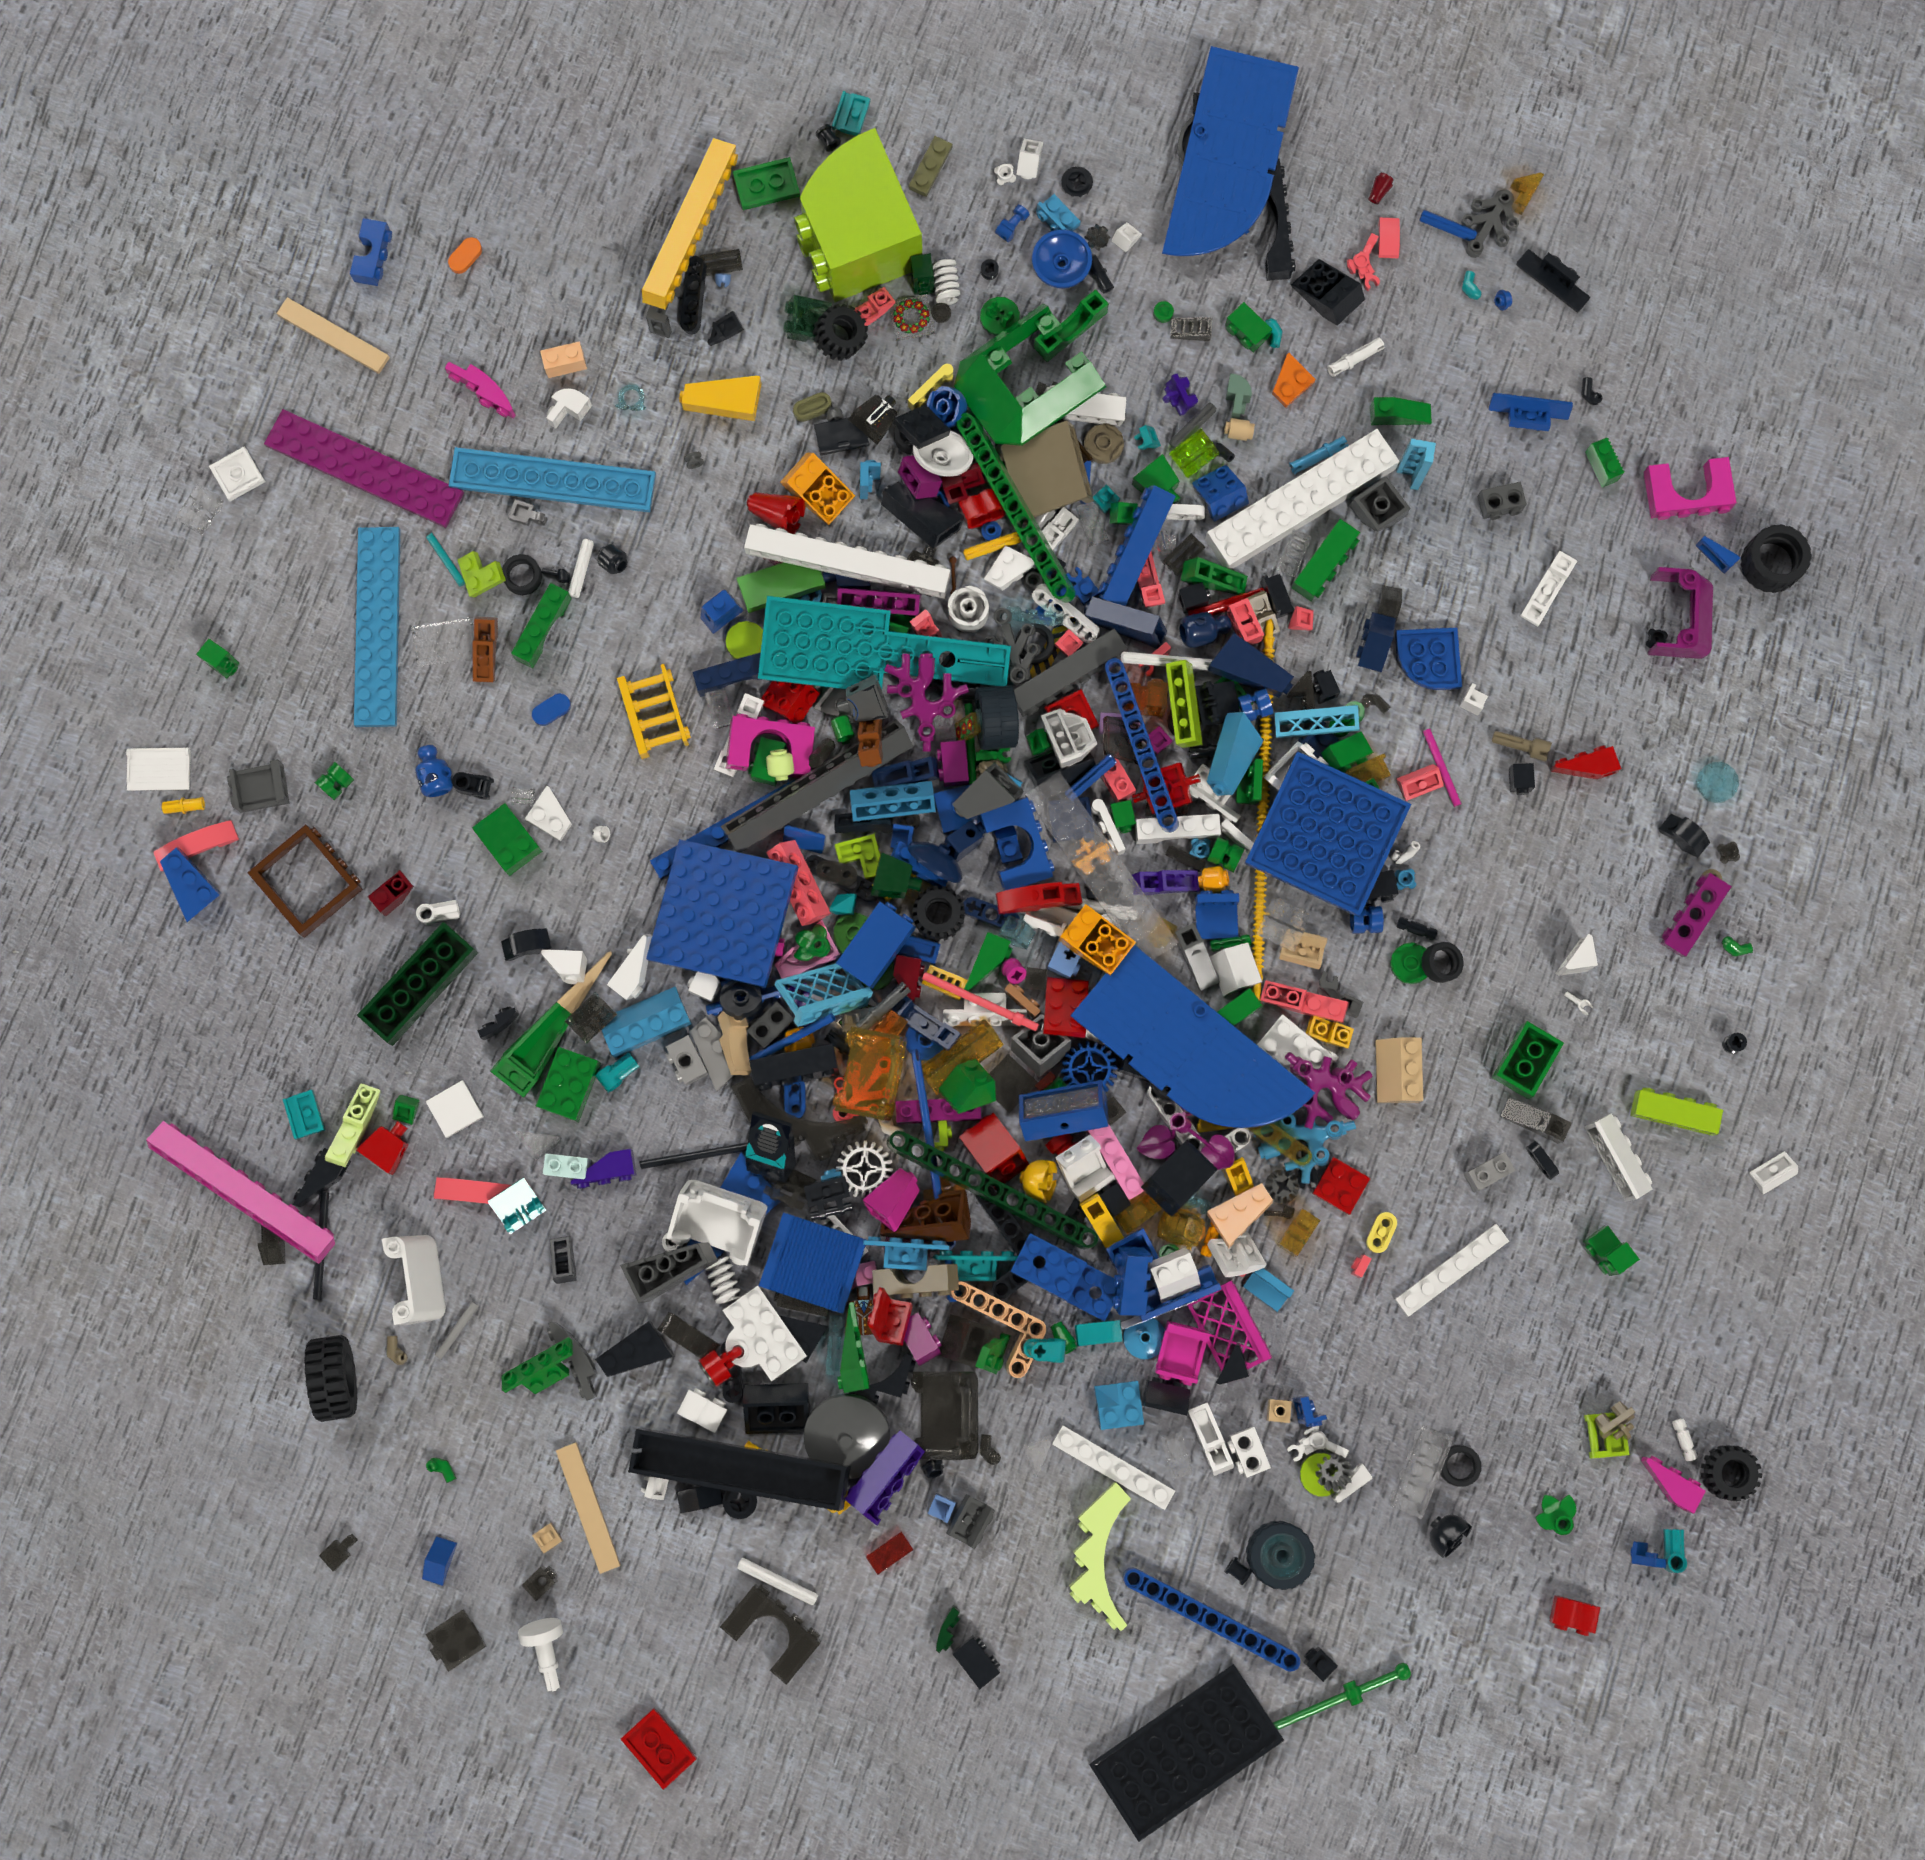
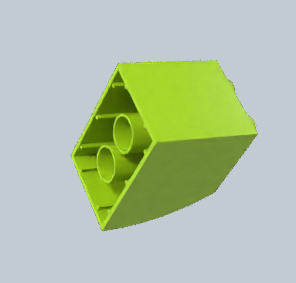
M875 128L855 136L830 154L808 180L800 196L802 214L795 216L794 222L799 233L796 237L801 252L805 258L810 256L814 268L811 269L818 291L821 293L829 290L835 303L911 273V256L922 255V233Z

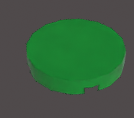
M1411 942L1399 946L1391 956L1390 967L1396 979L1411 985L1420 983L1427 978L1421 961L1423 952L1426 950L1425 947Z

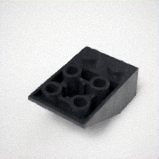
M1320 259L1291 284V287L1323 318L1337 326L1365 300L1361 283Z

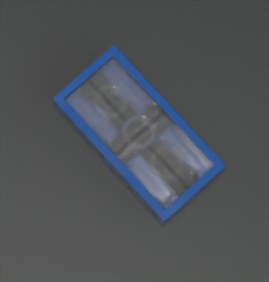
M1102 1080L1019 1095V1123L1025 1141L1109 1127L1107 1097Z

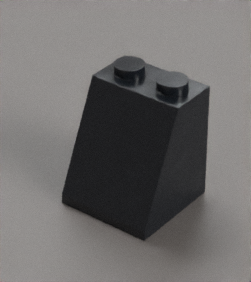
M1186 1140L1141 1188L1172 1217L1218 1169Z

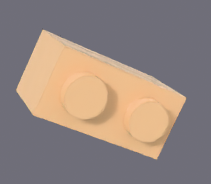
M580 341L540 351L548 378L587 369Z

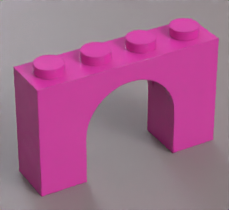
M1729 457L1709 459L1703 465L1706 494L1698 500L1685 499L1674 490L1669 463L1649 465L1643 473L1651 518L1665 520L1669 519L1670 516L1685 518L1690 516V514L1704 516L1716 511L1719 514L1730 512L1737 502Z
M736 714L730 721L725 768L746 771L749 767L752 741L759 735L773 734L785 742L789 753L793 756L794 773L788 775V777L801 778L811 771L815 727H811L809 723L804 722L789 724L788 720L780 719L775 722L769 721L767 717L753 719L749 718L746 714Z

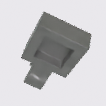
M514 500L508 517L510 521L529 526L530 521L545 526L548 518L545 517L544 513L534 511L535 506L533 504Z

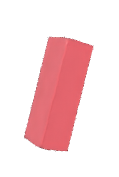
M1434 764L1396 779L1405 801L1444 786L1440 770Z

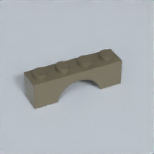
M957 1264L930 1265L924 1277L915 1284L904 1276L902 1269L872 1270L873 1295L881 1287L886 1290L890 1299H895V1295H900L901 1299L913 1298L915 1293H919V1297H931L932 1292H938V1296L951 1295V1291L959 1290Z

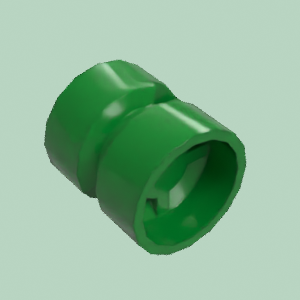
M334 762L327 769V774H322L314 783L335 801L342 793V788H347L354 779Z
M1218 836L1207 861L1215 865L1222 864L1224 869L1234 873L1245 848L1237 844L1229 845L1228 840Z

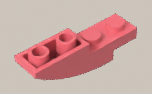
M1267 980L1265 981L1260 999L1262 1002L1283 1009L1340 1023L1344 1022L1349 1004L1347 1001L1310 993L1304 989Z

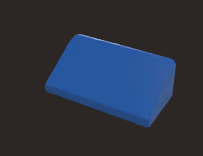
M785 825L783 842L796 840L800 849L822 854L826 843V836Z

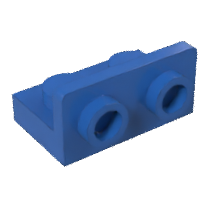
M1309 1396L1292 1398L1299 1424H1305L1306 1427H1315L1322 1425V1420L1327 1419L1326 1415L1318 1414L1313 1416L1315 1406L1313 1400H1309Z

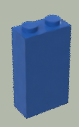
M879 902L836 962V964L872 989L916 929L912 924L914 920L906 914H903L901 917L895 912L897 908L889 902L885 904Z

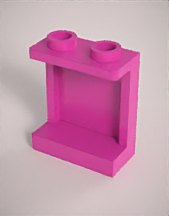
M1167 1320L1155 1367V1372L1159 1374L1158 1377L1165 1380H1171V1377L1180 1380L1179 1383L1192 1386V1383L1198 1384V1375L1206 1344L1209 1342L1210 1332Z

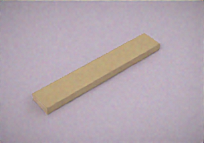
M288 297L276 313L285 321L380 374L390 358L386 353Z
M577 1442L556 1450L599 1573L601 1574L621 1566Z

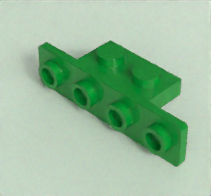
M568 1337L502 1375V1391L507 1393L522 1384L531 1392L537 1394L569 1376V1368L562 1364L561 1361L573 1355L572 1339Z

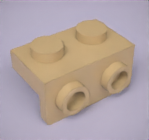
M1287 928L1282 940L1279 959L1320 969L1327 938L1317 934L1302 932L1298 929Z

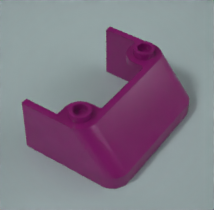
M1659 567L1651 575L1650 581L1679 583L1683 589L1690 590V627L1678 633L1676 644L1657 642L1648 651V655L1694 659L1705 658L1712 649V583L1692 569Z

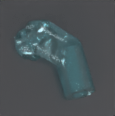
M1193 1197L1181 1208L1186 1210L1200 1207L1201 1214H1207L1212 1204L1209 1200Z

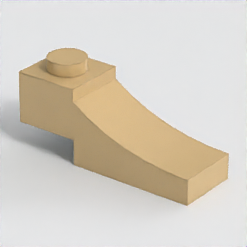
M722 1011L717 1017L723 1033L719 1041L731 1075H749L751 1067L747 1048V1028L749 1027L747 1019L736 1020Z

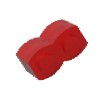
M985 489L978 495L968 496L967 499L958 502L959 511L964 516L968 529L977 528L986 522L996 521L1006 515L993 489Z
M1554 1595L1549 1621L1555 1624L1554 1628L1567 1631L1568 1627L1576 1629L1577 1634L1589 1636V1632L1596 1633L1600 1607Z

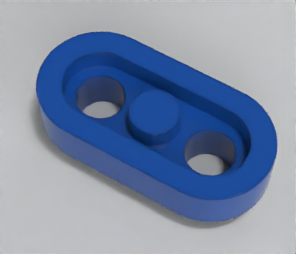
M802 1081L784 1086L785 1113L794 1120L802 1118L806 1112V1086ZM794 1084H797L799 1086V1090L797 1092H793L791 1090V1087ZM794 1105L799 1106L797 1113L792 1112Z

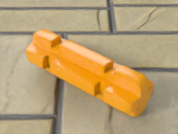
M1212 1222L1204 1240L1205 1245L1202 1246L1200 1254L1205 1257L1212 1256L1207 1246L1210 1239H1218L1219 1236Z

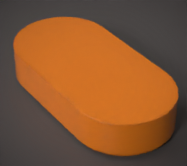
M473 237L466 238L451 254L448 264L454 273L461 274L466 272L481 255L482 246L479 240Z

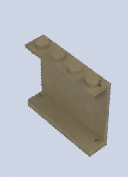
M1069 421L1048 427L1023 446L1007 444L1001 446L1002 462L1006 465L1007 471L1034 518L1080 500L1086 504L1094 501L1074 425Z

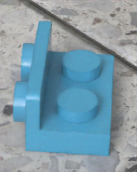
M1055 194L1044 203H1037L1036 214L1042 222L1045 221L1050 226L1051 231H1074L1081 225V221Z
M875 460L860 462V499H868V492H872L873 480H880L881 463Z

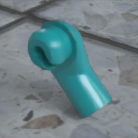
M1466 271L1462 291L1470 299L1478 300L1482 292L1473 283L1475 273L1473 271Z
M1273 318L1267 319L1265 322L1272 328L1270 346L1272 348H1280L1283 331L1277 320Z

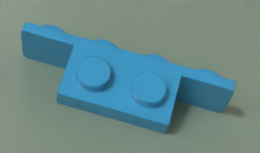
M868 1236V1241L863 1240V1245L885 1246L884 1268L927 1271L928 1249L949 1250L950 1247L945 1245V1241H933L932 1245L924 1244V1240L911 1239V1243H902L903 1239L890 1238L889 1242H883L881 1237Z

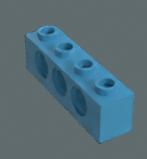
M932 781L850 790L853 821L936 812Z

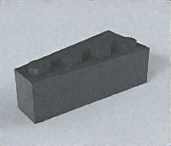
M705 1242L625 1263L620 1266L638 1303L652 1301L718 1262L710 1243Z

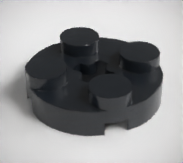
M730 980L721 989L720 1005L722 1010L736 1020H743L746 1017L752 1016L762 1006L760 987ZM737 996H746L745 1000L737 1001Z

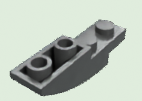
M556 1322L548 1323L550 1328L547 1329L551 1341L554 1340L557 1344L568 1337L572 1339L573 1355L562 1362L564 1364L572 1361L573 1365L570 1366L574 1378L578 1377L580 1382L578 1390L581 1397H585L586 1401L597 1398L590 1377L598 1373L588 1353L581 1343L564 1327Z

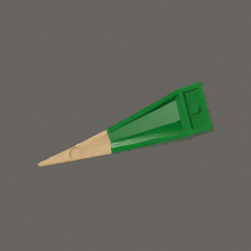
M607 952L585 974L584 982L574 984L503 1053V1056L490 1072L524 1098L538 1081L569 1023L611 957L612 952Z

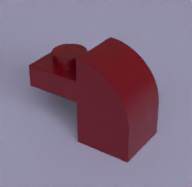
M978 463L972 464L966 472L960 475L942 476V485L949 504L967 499L966 489L985 483Z

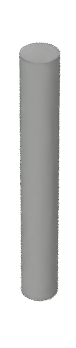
M472 1301L437 1350L435 1353L437 1358L442 1360L477 1310L479 1305Z

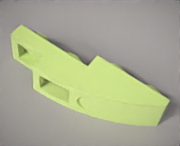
M362 1083L359 1085L343 1116V1123L325 1155V1161L346 1167L352 1154L356 1153L369 1125L380 1095L379 1089Z

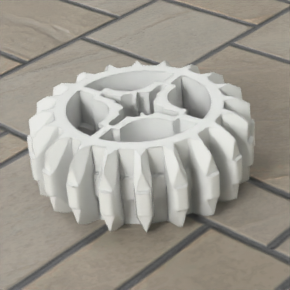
M867 1141L863 1142V1147H860L859 1142H855L857 1149L853 1150L851 1145L847 1146L850 1153L847 1154L845 1151H842L841 1154L846 1157L845 1160L841 1158L837 1160L843 1166L836 1167V1171H842V1175H845L846 1182L849 1185V1192L855 1189L854 1197H857L858 1192L861 1191L862 1198H865L866 1192L869 1191L870 1194L872 1190L883 1183L884 1179L890 1177L886 1175L887 1172H893V1168L886 1167V1165L892 1164V1160H884L889 1156L888 1152L881 1155L883 1147L880 1146L875 1150V1142H872L870 1148L867 1147ZM862 1153L859 1164L848 1166L853 1156ZM868 1153L878 1157L882 1167L869 1164ZM864 1159H866L865 1163L868 1164L867 1168L876 1169L867 1171L865 1180H863L864 1176L861 1175L862 1171L855 1170L863 1167ZM847 1172L860 1175L861 1186L852 1183L848 1178ZM882 1173L876 1183L867 1186L870 1175Z

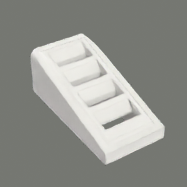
M1359 1463L1353 1470V1475L1349 1476L1352 1483L1345 1482L1346 1490L1340 1487L1338 1492L1334 1494L1332 1498L1334 1502L1340 1503L1372 1479L1371 1474L1362 1463Z

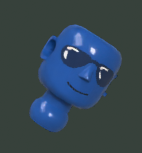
M434 745L420 747L417 754L422 763L416 766L415 773L421 793L426 797H438L449 793L453 788L452 772L448 764L443 759H437V749Z

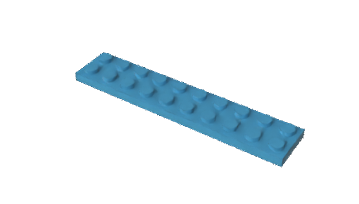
M455 447L449 487L467 491L650 513L656 472Z
M399 527L358 528L355 727H397L401 532Z

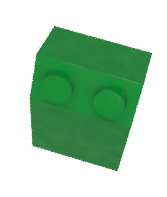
M506 803L472 827L509 876L543 852Z

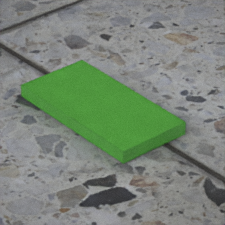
M784 562L737 578L748 613L766 608L767 596L794 599L826 588L821 571Z

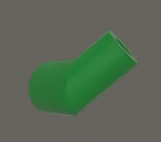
M1730 936L1722 939L1724 950L1732 956L1737 957L1753 953L1751 943L1739 945Z
M436 1457L431 1458L426 1463L427 1470L429 1472L442 1473L446 1483L457 1479L447 1460Z

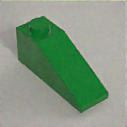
M1374 397L1370 405L1371 425L1432 424L1431 404L1396 397Z
M1196 557L1184 561L1181 581L1192 585L1203 582L1204 588L1240 595L1245 593L1248 576Z
M987 932L964 990L971 992L1003 964L1005 958L1009 959L1013 950L1010 947V940Z

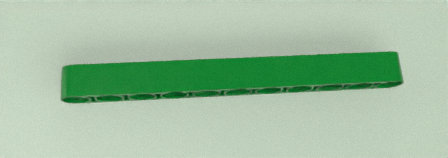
M963 413L961 419L957 421V427L1054 598L1064 603L1072 601L1075 597L1073 585L978 419L968 413ZM971 421L970 427L966 428L967 423ZM981 437L980 442L975 445L976 440ZM990 453V458L985 461L986 455ZM999 470V475L994 478L995 472ZM1009 487V491L1004 495V489ZM1018 503L1017 510L1013 512L1014 505ZM1028 520L1027 526L1022 528L1023 522ZM1037 537V542L1032 545V540ZM1047 553L1046 560L1041 562L1042 556ZM1056 570V577L1051 579L1052 572ZM1066 587V593L1061 596V590Z

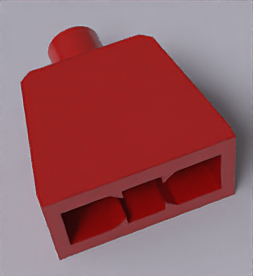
M399 1121L396 1122L391 1130L380 1126L356 1151L388 1174L393 1175L409 1145L401 1139L408 1128Z

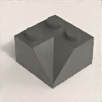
M1387 476L1355 497L1350 505V508L1360 521L1376 532L1390 528L1405 518L1411 509Z
M1040 1014L1033 1020L1039 1024L1036 1032L1024 1027L1011 1038V1051L1039 1077L1061 1061L1066 1053H1070L1071 1040L1067 1036L1043 1034L1044 1014Z

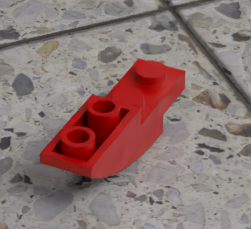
M1062 882L1037 884L995 894L999 914L1039 911L1041 908L1076 906L1083 903L1079 883L1062 884Z

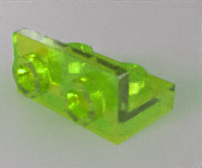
M1200 429L1169 454L1184 475L1189 478L1218 456L1219 451L1205 432Z

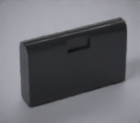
M863 414L814 424L820 456L869 446Z

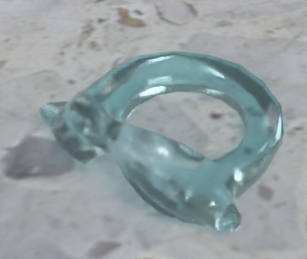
M636 385L623 387L619 391L618 404L615 407L621 410H645L646 407L643 405L644 392ZM628 390H636L640 395L639 401L635 405L628 406L624 401V394Z

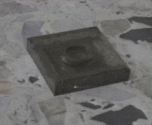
M1110 716L1104 717L1103 755L1107 756L1110 754L1115 759L1138 765L1123 720ZM1133 723L1130 729L1137 730L1140 725ZM1142 741L1138 743V749H1142Z
M1009 1054L989 1073L995 1080L996 1101L1009 1114L1019 1104V1095L1030 1093L1038 1084Z

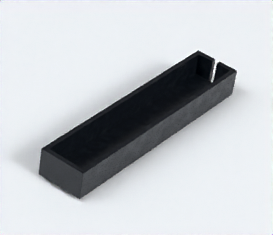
M638 1428L635 1431L633 1448H642V1452L631 1453L629 1473L830 1510H844L851 1469L850 1465L646 1428Z

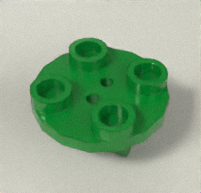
M1006 297L989 299L983 305L980 313V322L983 328L995 336L1020 320V312L1017 305Z

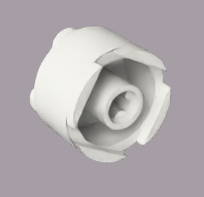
M965 586L955 590L948 601V618L950 623L959 631L972 633L977 632L985 625L989 614V603L984 592L973 586ZM968 607H971L972 610H969L968 612L965 611V609H968Z

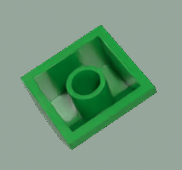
M976 1059L956 1065L939 1087L941 1095L958 1114L996 1101L995 1080Z

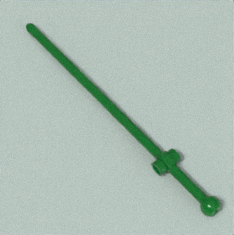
M1399 1663L1394 1671L1359 1686L1356 1685L1355 1680L1343 1684L1345 1690L1343 1693L1277 1720L1273 1724L1277 1730H1280L1348 1700L1351 1706L1363 1702L1362 1694L1396 1679L1408 1680L1411 1676V1671L1406 1663Z

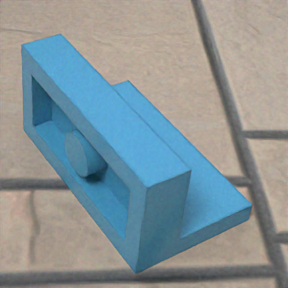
M1264 1268L1253 1272L1243 1285L1246 1290L1276 1312L1279 1311L1287 1298H1290L1294 1292L1293 1289Z

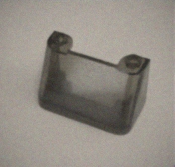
M974 1371L913 1372L911 1386L916 1393H921V1437H917L914 1440L925 1451L920 1460L975 1459L979 1448L977 1374Z

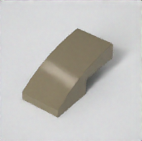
M1262 591L1247 597L1264 636L1265 622L1269 619L1273 621V634L1280 632L1267 593Z

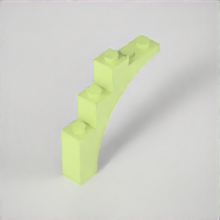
M1114 1482L1077 1517L1081 1521L1078 1523L1080 1528L1086 1534L1089 1531L1092 1534L1073 1551L1076 1555L1074 1560L1081 1568L1086 1566L1087 1569L1069 1585L1072 1590L1069 1594L1077 1603L1082 1601L1086 1604L1092 1599L1093 1602L1090 1604L1098 1613L1103 1611L1108 1616L1106 1622L1114 1630L1118 1628L1122 1631L1127 1624L1117 1612L1109 1596L1104 1572V1555L1111 1527L1120 1511L1131 1498Z

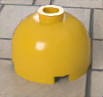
M1036 1160L1031 1162L1025 1171L1021 1172L1020 1183H1022L1023 1190L1027 1196L1043 1203H1047L1046 1200H1051L1057 1180H1053V1173H1057V1166L1054 1161Z

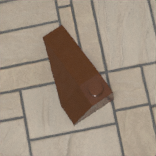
M966 1190L944 1192L938 1195L939 1198L932 1201H921L919 1206L908 1210L895 1232L881 1223L880 1235L883 1237L945 1242L968 1240L971 1218Z

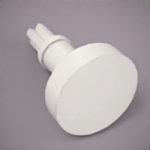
M558 1618L536 1620L518 1630V1637L522 1646H535L539 1672L544 1675L547 1691L552 1692L560 1688L556 1672L558 1661L555 1658L552 1641L563 1634L561 1620Z

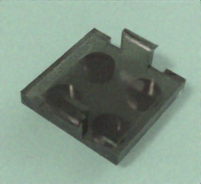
M464 1609L425 1634L434 1646L430 1649L436 1661L442 1659L448 1672L486 1647V1644L479 1635V1631L474 1623L471 1622Z

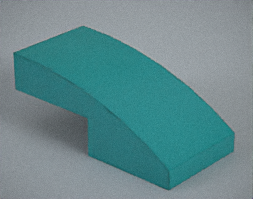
M1120 1320L1075 1325L1077 1346L1123 1342Z

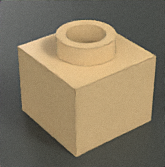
M1268 1399L1266 1421L1290 1423L1292 1401ZM1278 1407L1284 1409L1282 1415L1277 1414L1276 1410Z

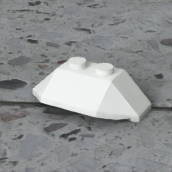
M1062 709L1041 715L1061 768L1082 761L1097 745V741L1086 718L1066 713Z

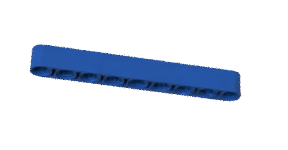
M1117 658L1110 659L1106 663L1105 670L1157 820L1162 830L1168 833L1174 832L1179 826V820L1128 674L1121 660ZM1113 667H1121L1118 673H1111ZM1126 685L1127 689L1124 692H1118V687ZM1127 704L1134 705L1130 711H1125L1124 707ZM1133 723H1140V727L1137 730L1130 729ZM1139 742H1147V746L1145 748H1137ZM1147 760L1154 761L1150 768H1145L1143 765ZM1159 779L1160 784L1157 787H1151L1150 783L1152 780ZM1161 798L1167 799V803L1164 806H1158L1157 801ZM1167 817H1172L1174 821L1171 825L1166 826L1163 824Z
M1130 1567L1123 1573L1124 1583L1132 1590L1284 1670L1291 1672L1297 1670L1300 1666V1657L1293 1650L1137 1568ZM1132 1572H1136L1139 1575V1580L1135 1584H1130L1127 1580L1128 1575ZM1153 1582L1157 1583L1158 1591L1155 1594H1149L1147 1586ZM1170 1593H1176L1178 1596L1177 1602L1174 1604H1168L1166 1601L1167 1595ZM1190 1603H1195L1197 1611L1191 1615L1187 1614L1186 1606ZM1210 1613L1215 1614L1217 1617L1216 1622L1212 1625L1207 1624L1205 1621L1206 1616ZM1228 1624H1235L1236 1631L1232 1635L1225 1633V1627ZM1248 1634L1255 1635L1256 1640L1252 1645L1245 1644V1637ZM1268 1644H1273L1275 1652L1269 1656L1265 1655V1647ZM1287 1655H1293L1294 1663L1286 1666L1284 1658Z

